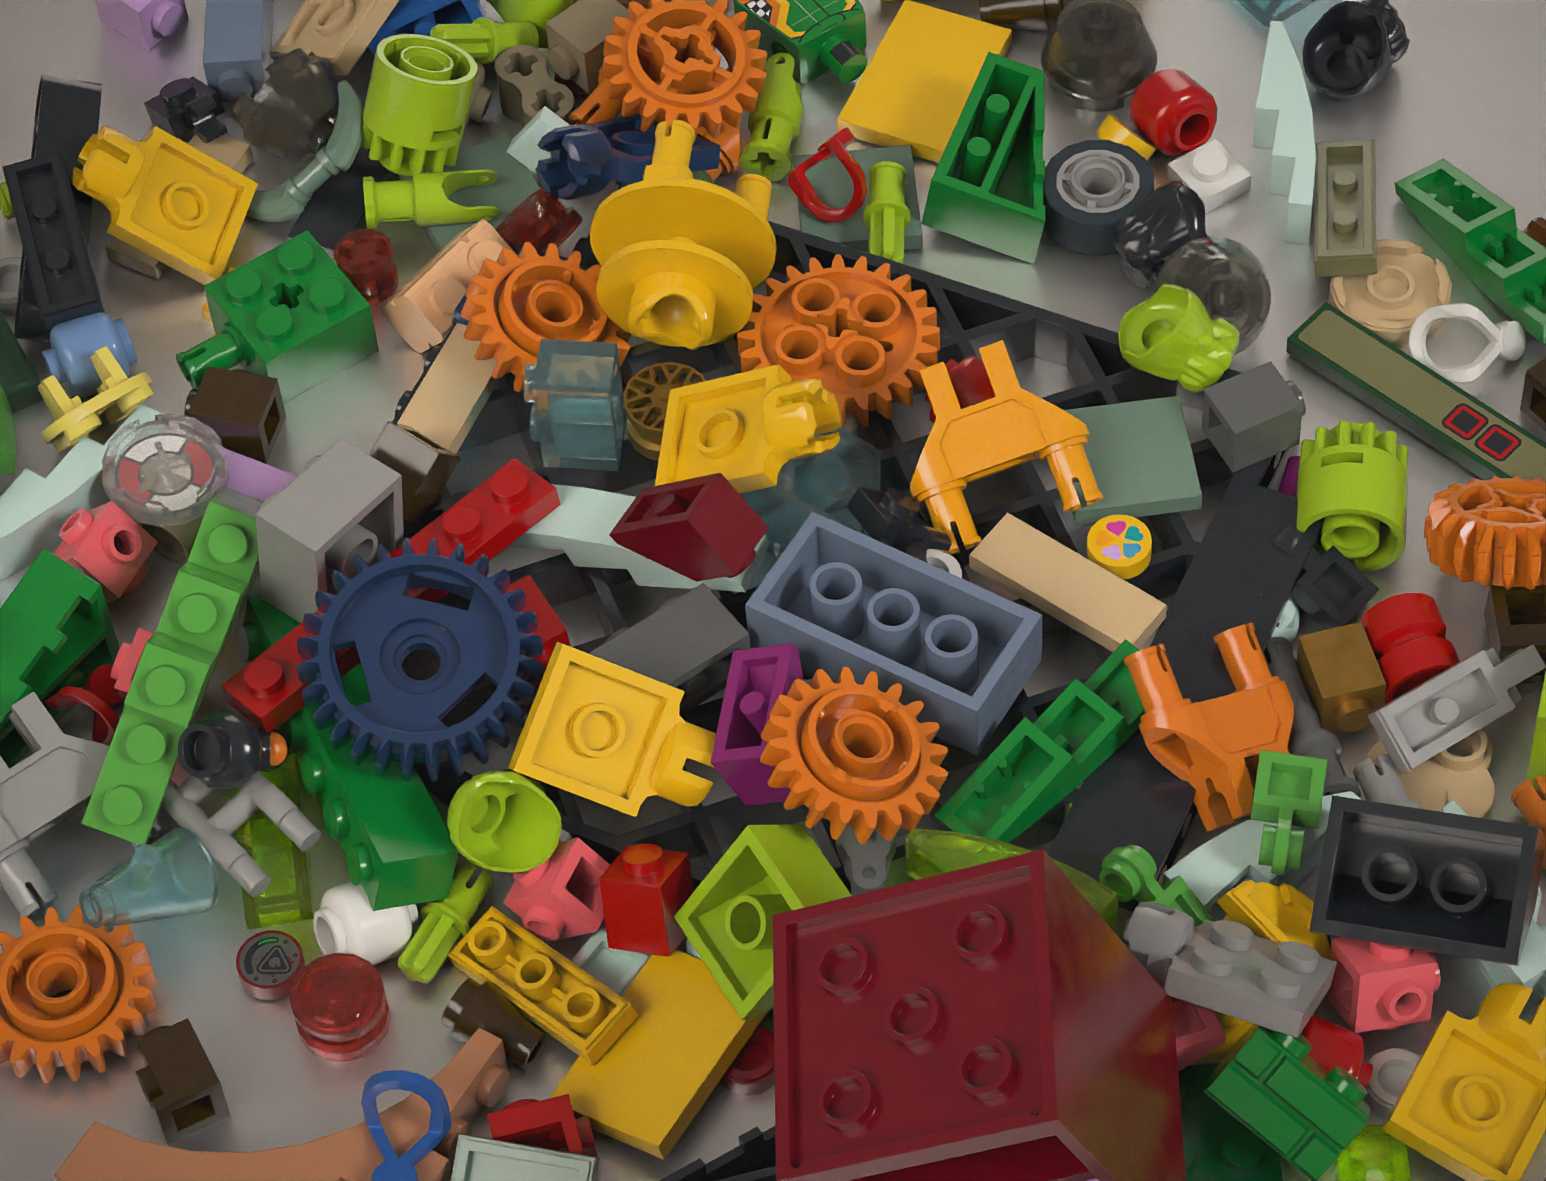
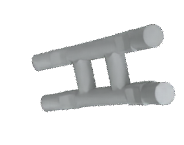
M258 770L248 782L237 787L240 791L211 818L198 804L213 789L206 787L197 777L189 776L179 787L171 779L161 808L191 835L252 897L262 894L269 887L271 877L231 837L252 815L260 809L301 851H307L312 848L321 837V832L297 806Z

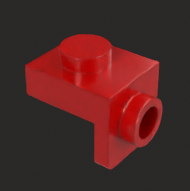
M569 1094L541 1101L521 1099L508 1104L501 1111L487 1114L492 1139L598 1157L589 1118L585 1116L575 1119Z

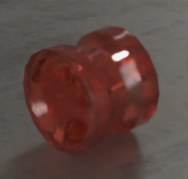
M358 229L343 236L334 248L335 264L369 305L383 302L394 294L398 287L399 275L394 263L395 254L390 238L384 233L373 229Z

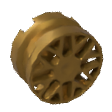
M656 363L641 369L628 381L623 393L628 439L636 451L648 459L659 461L670 389L706 381L700 372L680 363ZM662 371L665 379L658 380L657 372ZM683 373L688 374L685 381L678 380Z

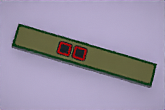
M1327 302L1287 338V353L1481 479L1488 480L1494 475L1499 478H1514L1518 475L1521 479L1529 480L1540 477L1546 482V443Z

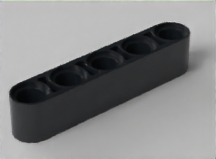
M43 74L40 78L35 109L31 158L61 150L70 182L74 166L83 171V165L78 162V156L84 145L93 134H98L102 94L101 83ZM71 182L88 246L92 197L77 190ZM22 246L14 338L51 343L50 331L52 328L46 330L42 322Z

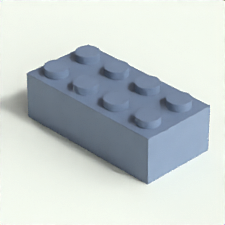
M813 511L745 604L747 630L751 648L793 643L799 652L802 673L810 679L813 678L818 669H822L829 675L832 682L835 683L842 668L849 667L857 684L862 685L871 671L877 673L878 689L882 692H887L892 685L899 683L902 685V693L899 698V702L902 705H908L911 702L920 700L924 703L916 719L919 723H938L940 728L935 737L976 756L980 754L1042 661V614Z

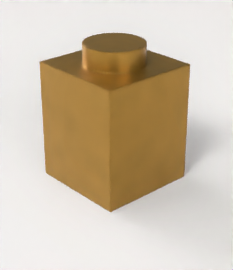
M1362 622L1299 636L1296 662L1324 729L1330 732L1340 730L1343 732H1355L1370 725L1371 721L1367 715L1384 705L1386 683Z

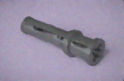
M1284 637L1270 638L1267 645V650L1271 657L1269 663L1265 653L1263 655L1272 677L1279 676L1281 681H1286L1294 704V717L1287 746L1289 754L1328 759L1323 796L1352 791L1360 798L1361 791L1358 784L1353 778L1346 775L1340 758L1343 748L1340 740L1332 732L1324 729L1293 655L1291 643Z

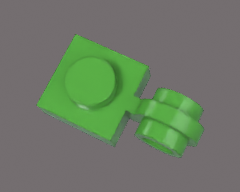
M1260 750L1251 819L1277 823V826L1263 825L1258 865L1272 866V874L1284 875L1285 869L1299 870L1305 830L1291 828V825L1318 829L1328 759Z
M1137 845L1116 847L1103 859L1102 871L1099 875L1100 882L1104 890L1114 899L1122 902L1135 899L1139 903L1153 901L1184 911L1193 918L1195 927L1201 925L1205 920L1215 922L1214 918L1180 875L1165 881L1161 886L1154 878L1157 871L1155 861L1143 848Z

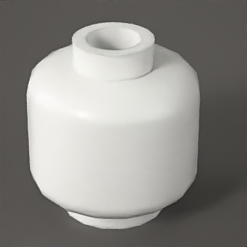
M352 882L326 891L320 903V910L315 911L313 916L315 936L324 955L332 962L338 960L341 965L352 971L400 956L412 938V927L418 923L416 904L373 911L361 885L355 886Z

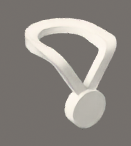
M1456 303L1428 308L1416 318L1410 330L1408 345L1411 357L1450 382L1465 383L1478 378L1496 357L1502 361H1515L1519 359L1525 350L1526 337L1522 325L1517 321H1500L1494 325L1477 307L1467 303ZM1443 318L1470 321L1491 342L1471 364L1450 368L1438 367L1431 361L1426 350V335L1430 326Z

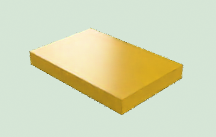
M904 0L838 116L837 133L848 127L856 139L882 147L911 145L912 156L939 164L988 52L1005 57L1012 45V30L911 0Z
M675 950L670 957L650 956L622 995L625 1000L633 1005L639 1016L595 1066L579 1056L549 1097L553 1098L569 1094L575 1119L588 1116L591 1129L663 1160L669 1155L768 1012L766 1011L752 1020H742L703 960L679 950Z

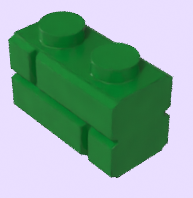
M1253 1024L1210 1074L1206 1081L1204 1093L1311 1181H1318L1338 1158L1342 1150L1352 1142L1367 1124L1370 1116V1106L1363 1099L1368 1092L1355 1077L1343 1068L1335 1065L1328 1072L1310 1058L1307 1054L1312 1049V1045L1301 1033L1296 1038Z

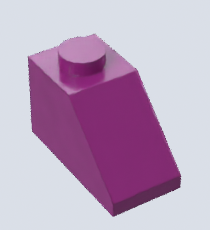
M793 643L736 650L732 654L710 763L745 806L786 801L791 792L789 787H769L767 782L776 766L760 762V756L768 743L760 736L780 694L787 695L796 679L799 678L804 681L799 652Z

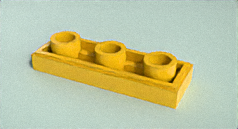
M493 906L489 908L447 955L456 968L481 985L489 981L523 1016L593 1066L596 1065L639 1016L630 1002Z

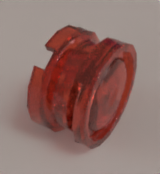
M542 186L519 204L495 230L509 246L515 244L523 247L525 242H530L535 248L541 249L537 254L544 256L549 244L554 243L558 248L578 228L583 221V217L573 206L566 208L559 200V196L550 195Z
M333 953L316 958L303 967L292 982L289 1000L301 1042L312 1054L326 1061L348 1062L362 1058V1052L371 1045L376 1044L379 1046L388 1033L391 1014L380 973L369 961L355 954Z

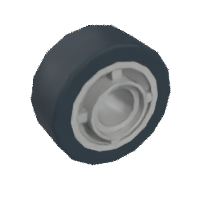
M1086 140L1069 145L1054 155L1045 168L1043 181L1044 225L1049 235L1064 247L1084 254H1110L1117 252L1113 244L1114 225L1124 217L1135 215L1145 199L1154 192V174L1146 159L1131 147L1110 140Z

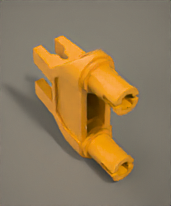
M1003 340L979 348L996 397L961 409L944 361L920 370L936 415V420L914 471L910 492L912 497L918 500L919 504H926L934 528L943 530L949 536L952 546L948 551H942L950 555L960 553L952 530L954 526L958 527L966 550L979 545L982 541L981 537L977 534L962 492L967 487V483L1040 458L1042 461H1048L1065 513L1082 509L1074 487L1075 482L1080 484L1087 506L1104 499L1102 492L1099 491L1084 446L1089 443L1087 438L1090 437L1087 425L1061 408L1020 388Z

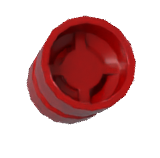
M1404 593L1391 596L1375 604L1359 620V622H1362L1386 683L1385 705L1460 662L1455 647L1445 637L1447 627L1435 600L1424 593Z

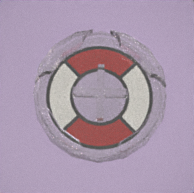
M173 413L155 415V421H147L141 425L139 424V419L125 425L109 441L102 459L105 490L110 500L134 521L159 527L186 524L205 515L209 501L226 487L229 481L227 454L222 447L221 439L214 429L193 417Z

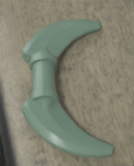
M343 80L338 84V116L326 148L322 147L316 153V158L296 177H290L284 185L261 191L256 190L246 215L262 222H281L294 218L305 210L304 205L311 199L310 195L332 175H337L341 170L346 172L350 168L360 148L363 136L364 110L359 95L347 81Z

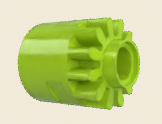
M400 34L383 39L376 49L363 111V136L360 147L370 149L369 158L371 160H379L386 169L405 176H413L414 173H428L430 170L433 172H443L444 165L455 166L478 70L477 63L473 57L462 48L431 36Z
M1341 420L1331 430L1325 427H1317L1315 430V440L1305 439L1301 442L1297 482V529L1300 532H1305L1312 523L1324 518L1321 529L1322 547L1315 543L1313 548L1323 556L1334 545L1362 573L1374 572L1393 564L1403 554L1406 546L1408 447L1396 445L1397 433L1395 431H1387L1381 434L1375 429L1374 422L1369 421L1363 424L1349 423L1346 420Z

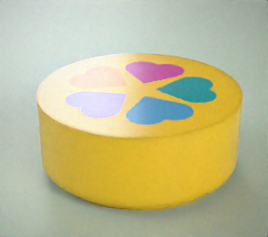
M1110 113L1096 130L1100 139L1129 146L1144 157L1146 161L1156 150L1142 135Z
M1110 515L1098 520L1089 530L1087 536V559L1121 579H1130L1141 574L1150 563L1152 537L1147 526L1140 520L1128 515Z

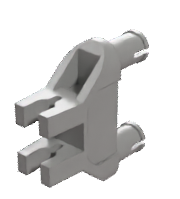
M35 692L11 706L13 712L9 715L10 720L33 754L10 769L0 756V884L20 912V917L26 916L29 919L38 914L36 910L40 907L44 911L59 899L57 892L52 890L26 850L31 846L29 843L88 806L110 747L98 742L63 734ZM159 812L149 836H152L153 839L170 827L168 821L164 820ZM131 843L134 849L142 847L141 845Z

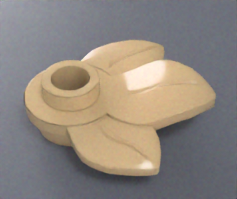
M1483 728L1409 771L1399 773L1397 770L1409 799L1416 801L1420 807L1426 810L1442 812L1443 807L1454 800L1468 816L1482 818L1491 808L1494 801L1496 786L1488 772L1492 761L1493 747ZM1381 739L1373 745L1368 753V758L1371 757L1374 765L1378 767L1377 755L1388 754ZM1456 750L1463 751L1468 756L1458 757L1450 754L1449 752Z

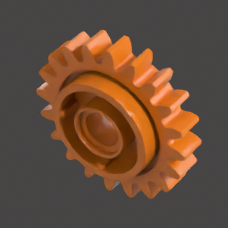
M525 242L519 257L513 251L504 247L496 262L486 258L478 275H473L465 293L467 299L461 311V317L469 321L463 334L464 338L471 341H481L474 355L475 359L488 360L494 358L497 363L492 372L493 378L497 379L511 372L515 375L514 391L520 392L526 387L528 382H533L536 384L539 398L543 400L546 399L552 386H556L562 397L567 401L571 400L577 386L591 395L594 393L600 380L609 383L618 366L622 365L631 347L627 343L631 334L609 319L598 302L596 285L599 271L602 267L600 264L583 270L579 266L581 261V253L579 251H574L568 260H561L557 246L554 243L549 244L544 256H539L534 246L530 242Z
M849 667L842 668L835 683L832 682L824 670L818 669L809 684L798 678L793 682L787 695L780 694L769 714L770 717L761 732L760 737L768 743L760 756V762L776 766L767 782L769 787H789L791 789L783 805L786 810L795 809L800 805H805L809 808L805 820V826L808 828L814 827L822 818L830 821V834L834 840L839 839L846 826H851L860 844L867 843L875 828L889 842L893 840L901 826L910 832L913 831L923 814L928 815L940 796L938 791L948 776V772L940 767L947 755L948 749L943 745L931 743L940 728L939 724L936 722L919 723L916 720L924 703L920 700L911 702L908 705H902L899 702L902 693L901 684L896 683L892 685L887 692L880 691L878 689L876 672L871 671L861 685L855 682Z
M76 905L70 914L69 920L66 922H60L56 910L50 907L47 908L45 914V924L41 927H36L28 917H21L20 927L23 934L19 938H14L10 934L0 931V946L2 949L0 954V1064L10 1059L16 1076L20 1078L26 1075L36 1064L43 1083L47 1084L54 1077L56 1069L59 1066H64L71 1081L76 1082L80 1077L81 1063L89 1061L97 1071L102 1073L106 1071V1062L103 1056L105 1051L112 1050L124 1057L130 1054L124 1034L129 1033L143 1036L147 1033V1028L141 1014L156 1011L157 1005L151 989L158 986L153 967L150 965L151 961L144 942H135L130 925L126 923L114 929L109 913L106 911H102L88 924L82 906ZM72 990L63 997L52 998L61 991Z

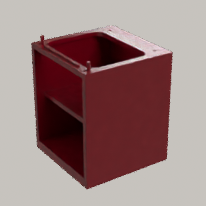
M1044 849L773 915L776 1181H1086L1095 1178L1099 1181H1186L1173 1000L1166 995V992Z

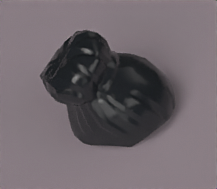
M1363 0L1361 2L1344 1L1334 5L1324 13L1307 34L1302 51L1305 74L1309 82L1314 85V88L1325 95L1337 99H1352L1371 91L1389 72L1392 64L1397 62L1407 52L1410 40L1407 38L1403 21L1398 17V11L1388 0Z
M1171 181L1162 184L1145 199L1135 215L1124 217L1114 225L1113 244L1118 251V262L1123 265V273L1133 284L1145 290H1152L1165 282V275L1167 273L1193 270L1209 264L1216 246L1206 234L1204 203L1193 189L1185 186L1182 181Z

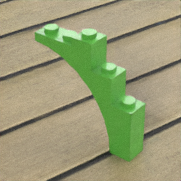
M224 487L209 501L188 561L178 570L157 630L144 647L124 702L125 707L81 824L143 847L146 845L179 760V739L185 729L193 725L234 623L260 572L256 513L264 501Z

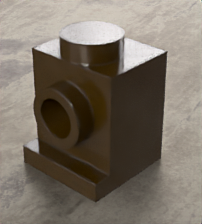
M1491 585L1484 611L1489 648L1493 647L1501 660L1519 649L1523 650L1534 644L1546 666V585L1535 586L1533 590H1529L1526 587H1512L1507 590L1504 586ZM1546 668L1520 683H1544Z
M188 1018L171 1026L156 1027L148 1031L137 1041L138 1049L146 1067L135 1071V1074L150 1107L154 1108L167 1144L231 1115L221 1083Z

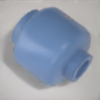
M106 312L94 313L55 325L50 331L52 348L41 352L48 375H54L59 384L65 383L69 392L74 397L79 396V398H85L98 393L96 389L103 383L90 359V356L94 355L96 350L107 346L128 378L130 375L129 366L137 364L135 349L123 320L120 318L113 321Z

